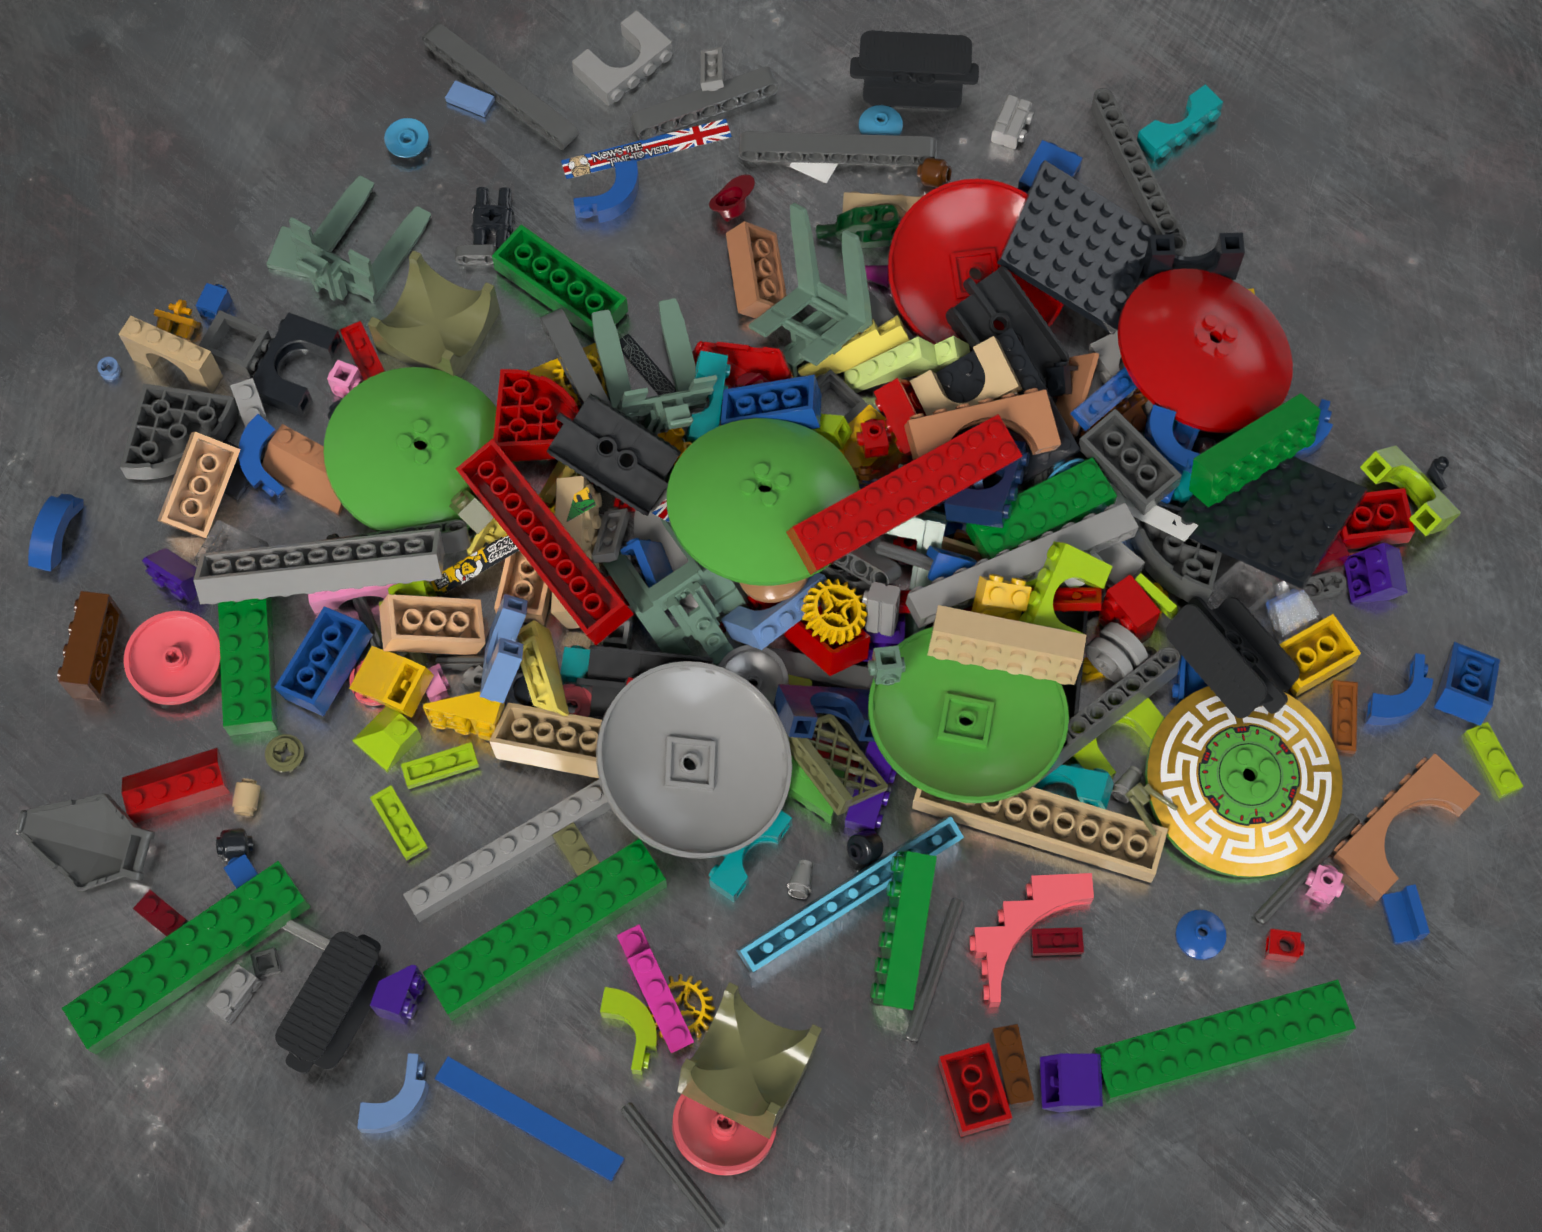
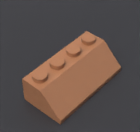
M744 221L726 233L727 247L738 313L758 318L787 295L777 234Z
M1098 353L1070 357L1069 366H1078V371L1070 372L1072 394L1053 397L1057 399L1056 406L1074 438H1076L1079 423L1070 413L1088 398L1099 358Z
M282 424L268 443L262 463L263 469L276 481L339 515L344 506L335 495L328 480L324 465V446Z

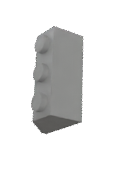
M1122 542L1097 552L1105 563L1113 566L1105 584L1106 590L1130 574L1135 579L1142 572L1145 564L1140 557Z

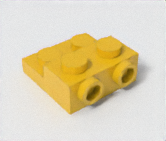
M989 574V577L979 576L971 612L1019 621L1022 611L1027 610L1032 587L1026 584V580L1012 577L1011 581L1003 580L1004 577L997 574Z

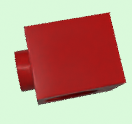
M1270 929L1266 934L1264 959L1295 963L1304 954L1305 943L1301 941V933ZM1280 942H1287L1291 947V951L1281 949Z

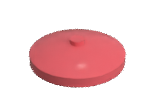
M169 611L157 614L143 622L128 640L124 652V668L127 678L140 695L152 702L163 705H177L192 701L205 693L219 675L221 670L219 637L207 621L193 613Z
M681 1094L676 1103L672 1118L673 1137L683 1156L697 1168L716 1175H736L754 1168L767 1156L776 1135L775 1128L770 1139L683 1094Z

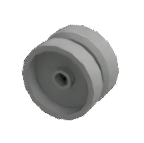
M1114 622L1107 623L1099 632V637L1093 638L1085 646V653L1092 665L1106 678L1115 683H1118L1130 674L1133 669H1136L1148 659L1147 651L1138 638L1128 629Z

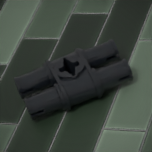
M478 187L476 189V201L472 208L473 223L470 229L474 234L473 245H486L487 235H496V247L499 248L513 233L512 216L514 215V209L511 206L512 190L510 188H499L498 205H489L488 188Z

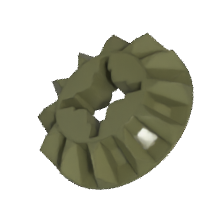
M288 734L273 738L265 749L267 764L272 770L274 769L280 773L292 772L294 768L300 766L302 759L305 757L301 741L295 736ZM288 747L289 753L293 755L287 756L283 762L281 755L277 753L284 752Z

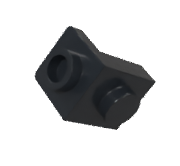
M1069 362L1055 363V367L1046 369L1047 389L1051 397L1072 394L1070 372L1078 371V366H1069Z

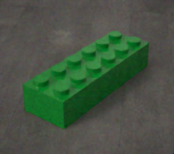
M520 225L492 255L496 271L553 311L562 308L568 321L593 339V312L609 310L615 325L628 312L627 298L523 225Z
M1300 393L1206 450L1193 460L1189 491L1207 507H1210L1216 502L1223 501L1232 492L1239 491L1250 481L1257 480L1269 469L1276 468L1282 461L1292 458L1298 451L1305 447L1308 448L1314 443L1321 409Z
M1092 457L1018 494L1016 501L1011 503L1010 519L1005 520L1003 528L967 523L966 533L982 559L988 558L990 560L1003 550L1009 549L1012 551L1027 540L1033 542L1040 539V536L1046 532H1057L1070 522L1076 524L1083 521V518L1089 514L1095 513L1097 515L1104 512L1107 507L1115 504L1117 495Z
M271 597L265 599H246L240 602L218 603L223 727L229 736L278 730L276 689L274 688L276 680Z
M901 851L892 857L890 870L894 871L892 881L888 882L886 895L890 896L888 907H884L882 916L885 928L884 932L881 931L878 946L881 947L880 957L876 958L874 971L877 972L876 983H872L870 997L873 998V1003L913 1010L937 856Z

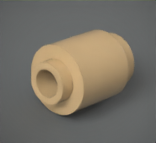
M242 779V782L236 783L232 807H234L233 813L242 816L254 815V811L257 810L261 786L256 785V780Z

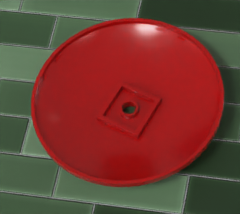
M964 179L933 189L922 196L906 212L891 241L887 268L888 281L892 297L901 316L919 337L934 345L952 336L960 339L955 334V331L952 330L950 324H948L945 315L951 307H955L970 296L965 290L963 282L971 277L969 273L971 269L976 268L981 272L980 279H973L977 284L1001 266L997 261L1027 196L1025 192L999 181ZM1009 271L1050 327L1059 315L1063 303ZM993 322L997 330H1004L1002 322Z
M1174 269L1156 274L1145 280L1133 291L1124 304L1118 323V345L1124 366L1140 392L1153 405L1175 411V420L1204 431L1217 433L1238 432L1279 407L1285 400L1293 376L1292 354L1286 334L1270 309L1256 295L1239 283L1205 270ZM1210 336L1216 337L1219 343L1213 342Z

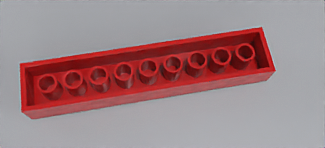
M997 414L798 523L786 533L809 574L812 575L1014 463L1022 457V454L1000 415Z
M493 438L456 468L578 626L595 645L634 615Z

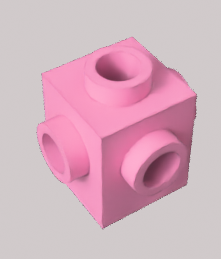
M340 360L336 361L327 378L332 392L341 398H344L353 388L363 382L358 367Z
M1319 864L1315 871L1310 870L1305 884L1309 886L1305 895L1312 897L1315 901L1330 904L1335 896L1339 898L1344 887V883H1341L1343 874L1339 873L1333 866H1322Z

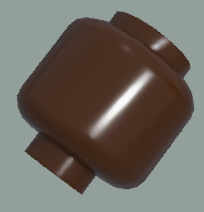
M928 157L918 166L917 176L921 179L923 186L938 188L950 182L952 167L949 166L945 159Z

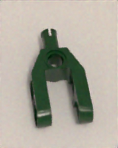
M893 205L855 207L837 215L835 224H818L816 226V235L818 239L836 237L842 243V232L848 230L859 236L862 248L888 247L891 245L893 234L899 225L900 216ZM889 212L894 213V217L891 220H883L885 214ZM871 214L872 219L869 222H862V218L865 215ZM875 232H882V236L879 239H871Z

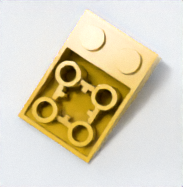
M371 646L349 689L412 718L434 674L425 666L412 660Z
M474 692L426 703L423 705V709L429 723L435 728L445 729L448 727L455 729V732L468 735L473 733L477 734L481 739L490 741L505 710V704L490 701L480 697V692Z

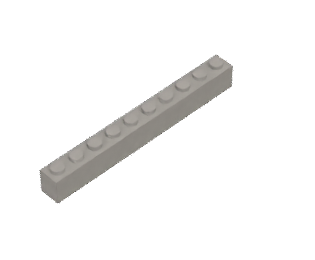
M1126 503L1119 506L1113 504L1107 507L1104 512L1097 515L1095 513L1089 514L1083 518V521L1076 524L1070 522L1057 532H1046L1038 540L1033 542L1027 540L1012 551L1009 549L1003 550L993 559H982L974 567L958 569L952 576L947 578L939 577L932 581L931 585L924 588L922 586L915 587L909 592L906 605L918 628L934 622L938 605L961 610L972 606L979 576L989 577V574H997L1003 576V580L1011 581V578L1015 577L1024 579L1027 583L1037 578L1047 559V551L1054 541L1067 543L1089 555H1093L1135 537L1139 526Z
M598 779L404 893L403 896L419 922L423 921L555 843L552 835L574 822L579 829L611 810L612 808L605 797L600 780Z

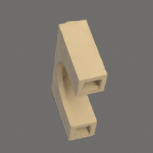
M130 316L119 333L132 360L153 368L161 356L179 367L187 376L191 386L196 389L213 394L223 378L211 351L140 319Z
M993 336L974 346L973 349L985 372V384L981 393L975 399L966 403L974 406L978 405L979 401L988 398L996 401L1001 400L1002 396L1010 393H1015L1018 396V392L1023 389L999 340ZM932 370L910 381L927 416L933 415V412L939 409L946 408L947 411L956 410V406L966 404L951 401L947 397L936 373Z

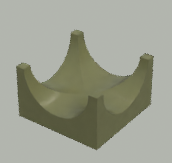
M413 250L409 256L408 278L399 301L385 319L379 320L372 317L368 326L378 351L414 367L441 370L452 376L456 375L462 378L500 314V308L494 285L486 282L480 291L460 287L440 276L425 262L421 253Z
M729 982L718 1011L702 1043L690 1060L686 1058L681 1067L677 1092L770 1139L815 1054L822 1028L814 1024L807 1030H791L778 1026L754 1012L741 998L739 987Z

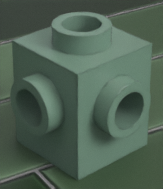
M899 646L873 649L872 660L868 661V671L870 676H874L875 685H893L896 682H900L901 674L905 672L904 657L900 656Z

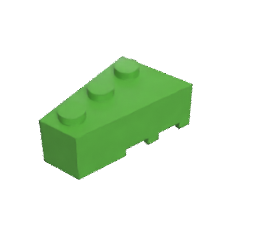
M791 755L792 773L788 796L802 803L808 810L815 812L831 825L835 811ZM835 768L831 769L836 776L844 777V771Z

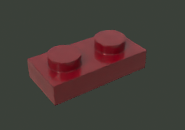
M151 890L133 908L166 937L189 922Z
M1082 927L1031 929L1032 956L1078 955L1084 953Z

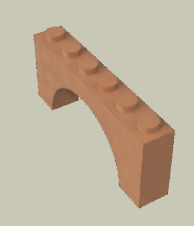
M1038 388L1026 390L1023 395L1016 396L1015 393H1010L1002 396L1001 400L984 399L974 406H970L969 403L956 406V410L947 411L946 408L934 411L933 415L925 417L924 414H916L911 416L904 426L913 460L950 441L961 430L972 425L981 424L997 414L1000 415L1006 427L1014 430L1025 439L1033 455L1056 450L1061 445L1047 391H1038Z
M1435 753L1430 759L1424 757L1415 766L1418 771L1413 776L1408 773L1399 783L1402 787L1397 792L1392 789L1383 799L1385 804L1380 809L1376 806L1366 816L1369 821L1365 825L1359 823L1350 832L1353 837L1348 842L1343 839L1334 849L1336 855L1332 861L1376 901L1399 879L1388 864L1384 847L1386 832L1392 819L1401 812L1417 806L1440 807L1459 817L1480 795L1474 787Z

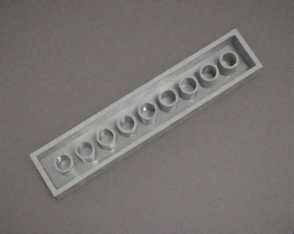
M440 528L202 553L200 554L193 581L200 604H218L228 601L240 602L246 599H265L274 596L287 597L293 594H313L321 591L335 592L340 589H361L368 586H386L396 583L408 584L424 580L434 581L442 579L445 551Z

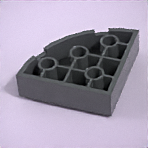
M143 383L120 464V469L127 479L148 480L176 474L192 432H197L223 442L234 426L239 413L235 398L233 396Z
M1163 502L1157 504V506L1176 515L1183 509ZM1134 517L1139 528L1135 537L1130 539L1135 554L1145 562L1144 569L1157 583L1186 602H1189L1194 597H1200L1207 604L1213 590L1222 553L1190 538L1183 541Z

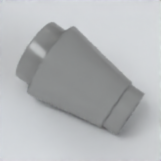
M1131 766L1113 785L1112 796L1121 803H1128L1129 799L1125 794L1140 783L1143 775L1142 771L1137 767Z
M799 860L787 885L789 889L788 894L792 897L806 899L808 894L811 893L812 862Z

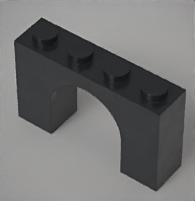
M1243 232L1220 233L1216 246L1211 251L1192 257L1175 254L1174 234L1150 235L1143 267L1144 279L1147 280L1156 274L1174 269H1198L1236 280L1245 254Z
M288 312L285 319L280 321L275 338L270 340L267 353L259 360L255 375L250 377V379H254L261 402L302 418L312 399L308 388L278 375L279 366L288 355L298 351L312 352L332 360L342 342L338 330Z

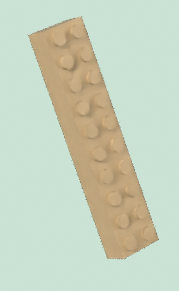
M1034 787L1007 799L987 803L950 801L917 788L912 809L941 818L951 816L954 822L1150 883L1156 875L1168 832L1167 828L1152 824L1157 833L1156 836H1153L1141 820Z

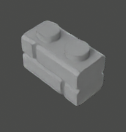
M1007 95L992 130L991 141L1011 149H1016L1018 142L1023 143L1027 132L1024 128L1026 124H1031L1034 112L1031 111L1032 103L1012 95Z
M873 582L870 590H865L862 603L866 605L863 611L868 613L864 619L866 621L865 629L868 632H880L882 635L893 636L899 618L900 588Z
M236 964L205 1006L231 1025L252 998V993L256 992L262 985V982L239 964Z

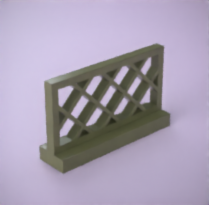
M827 714L817 719L813 733L816 734L815 741L808 738L788 737L791 755L838 816L846 813L848 807L887 790V783L834 715ZM829 722L834 729V733L821 729L822 725ZM820 736L832 739V746L819 743ZM836 741L845 743L848 751L836 748ZM817 749L829 752V759L822 758ZM834 754L847 758L846 765L833 761ZM850 761L860 762L863 766L862 770L851 767ZM835 768L844 771V777L836 776L831 769ZM848 773L861 776L860 783L848 780ZM865 778L874 780L877 787L873 788L864 785ZM846 786L859 790L858 795L852 797Z

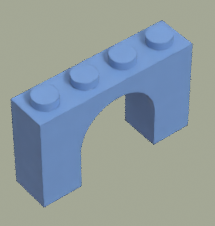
M817 573L809 577L805 586L793 597L771 608L760 611L738 606L723 617L721 621L731 639L762 650L802 619V616L805 614L801 611V607L805 604L803 598L808 595L807 592L810 588H813L818 582L823 584L827 579L824 574Z
M507 594L503 596L486 638L480 697L504 704L522 661L524 644L516 642V639L526 617L527 600Z

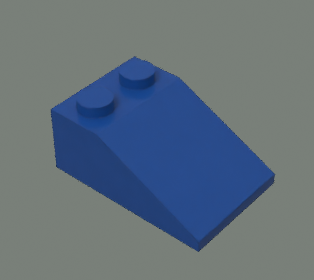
M1454 642L1437 690L1434 708L1481 726L1493 706L1500 659Z

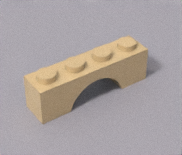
M856 191L844 192L842 213L855 207L893 205L902 220L906 212L922 196L883 195L881 193L864 194ZM893 212L887 213L888 215L894 216ZM865 215L862 218V222H869L872 219V215Z

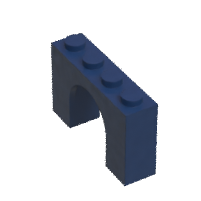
M1014 440L1022 457L996 472V474L1002 477L998 484L982 490L967 488L945 501L946 520L1003 528L1005 520L1010 519L1011 503L1017 499V485L1023 481V467H1027L1029 463V452H1026L1025 442Z
M778 684L773 706L788 737L812 738L818 718L816 713H827L838 716L848 722L859 741L875 742L868 717L869 689Z

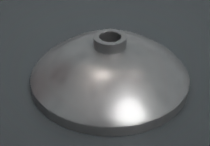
M749 645L740 646L730 651L719 664V667L736 673L749 683L753 680L757 681L758 685L756 688L767 698L772 706L778 684L788 685L789 683L788 672L782 659L767 647L760 650Z

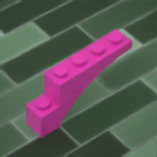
M636 925L618 934L617 938L624 950L627 961L670 1052L673 1053L694 1043L641 925Z

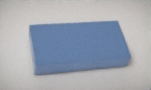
M458 81L453 83L445 97L446 102L486 117L495 101L493 95Z

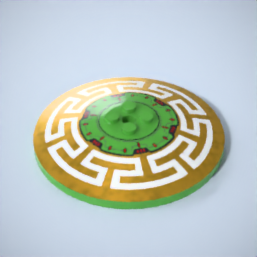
M1209 686L1178 703L1162 720L1151 740L1145 766L1146 785L1149 783L1156 792L1178 807L1174 811L1149 794L1148 796L1151 798L1149 804L1159 826L1168 829L1166 837L1186 857L1208 870L1240 878H1258L1283 872L1308 858L1324 842L1333 828L1341 805L1343 785L1338 753L1331 737L1320 720L1305 705L1287 693L1285 694L1288 697V701L1279 712L1271 714L1264 706L1255 708L1248 717L1237 718ZM1245 769H1251L1254 772V781L1250 782L1244 778L1243 771Z

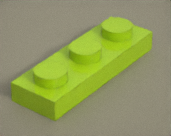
M1488 722L1465 731L1464 735L1499 798L1524 787Z
M470 742L402 763L401 767L408 789L478 768L479 764L473 744Z
M392 785L370 797L406 861L428 849Z

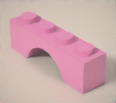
M396 584L368 586L361 589H340L335 592H315L308 594L309 604L314 613H319L324 606L332 610L338 609L342 603L357 597L377 596L385 599L389 594L388 588Z

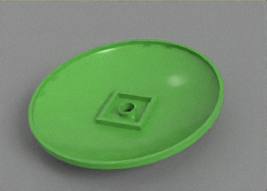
M407 367L389 370L368 378L353 388L341 400L333 412L326 429L323 453L324 465L335 495L357 520L377 532L451 520H462L449 507L452 503L451 499L458 492L467 490L483 506L484 504L456 468L494 437L496 406L482 391L471 383L441 370ZM416 441H423L427 447L419 450L415 448L414 443Z
M744 419L724 424L705 433L682 453L671 472L668 482L667 512L671 528L684 550L700 565L723 578L735 582L758 586H775L806 579L826 568L824 567L810 575L786 532L798 523L859 491L860 488L855 472L842 452L817 432L802 425L779 419ZM765 485L769 486L771 490L769 492H761L758 488Z
M933 627L915 633L899 643L897 646H899L900 656L904 657L905 672H902L900 682H896L893 685H875L873 678L869 693L868 717L873 738L880 752L900 776L915 787L939 798L963 803H987L1015 796L1035 785L1049 772L1062 751L1068 731V705L1066 695L1060 683L1047 679L1039 680L1023 674L1014 675L998 669L989 670L983 666L973 664L964 665L958 661L948 659L939 660L933 656H928ZM963 717L969 718L972 724L964 726L959 722V719Z

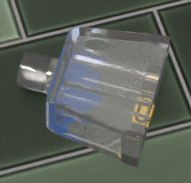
M1283 580L1272 584L1277 597L1268 600L1266 606L1275 639L1284 641L1323 620L1304 589L1294 588L1290 590L1287 582Z

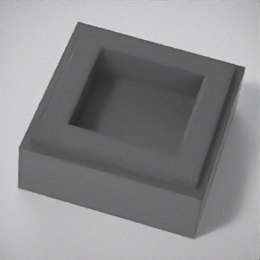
M275 947L250 954L254 973L258 979L282 973Z

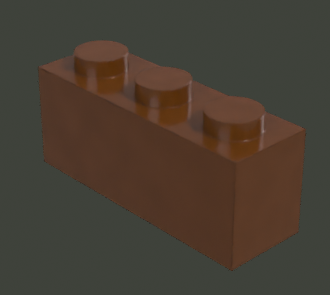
M1018 1024L993 1028L990 1036L998 1073L1009 1108L1011 1110L1032 1106L1035 1100Z

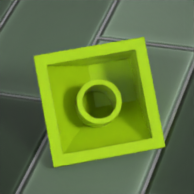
M386 706L352 741L388 773L422 737L418 728L401 713Z

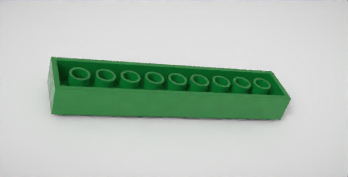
M639 838L422 973L449 1018L453 1021L667 888L666 878Z
M277 861L62 1007V1010L86 1049L97 1055L285 926L287 922L307 911L311 906L286 868Z
M1337 979L1094 1048L1091 1054H1100L1102 1090L1108 1104L1350 1035L1356 1029V1026Z

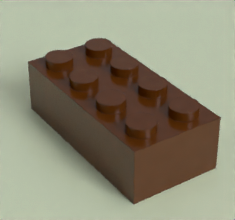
M81 591L79 599H76L74 603L75 616L74 620L69 624L68 632L70 636L68 644H65L63 648L64 661L63 665L58 669L57 679L72 698L100 701L122 611L109 594Z

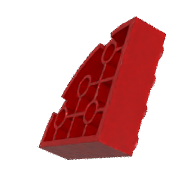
M500 369L493 439L512 462L555 459L549 455L547 449L563 426V423L557 420L556 417L559 413H562L574 420L579 412L578 406L563 387L542 375L539 377L530 374L529 371L519 369Z

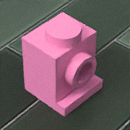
M438 663L428 668L434 674L425 692L429 701L435 702L450 698L447 690L451 687L443 674L440 664Z

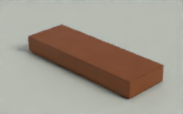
M1333 680L1331 686L1330 737L1337 752L1355 754L1357 743L1358 682Z

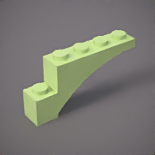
M918 336L845 371V383L855 393H859L868 388L893 381L896 378L903 379L918 376L929 370L936 373L970 353L969 344L952 336L934 345Z

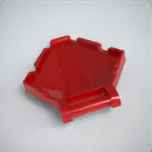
M699 341L692 351L695 366L700 351L728 355L727 364L731 365L729 377L725 378L724 385L728 386V389L736 384L737 379L742 374L749 372L761 373L770 382L794 378L783 351L778 348H755L743 344Z

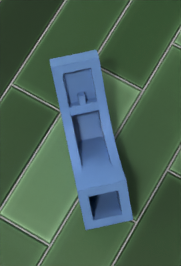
M408 1053L405 1082L396 1097L384 1103H360L357 1127L360 1132H389L405 1125L418 1113L429 1089V1084L426 1080H420V1077H424L425 1062H422L419 1054Z

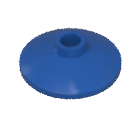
M1190 911L1177 924V943L1181 950L1192 958L1210 959L1220 953L1226 943L1225 926L1221 919L1210 911ZM1198 929H1205L1207 935L1201 936L1198 933Z

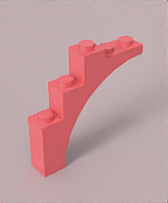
M1092 873L1031 876L1029 884L1025 885L1026 899L1031 900L1003 901L1001 909L997 910L998 925L1003 924V926L974 928L973 935H969L970 951H974L975 958H985V960H981V973L986 975L987 985H983V999L988 1000L989 1008L999 1007L1001 1003V981L1005 964L1021 937L1037 922L1052 913L1072 906L1092 903L1094 899Z

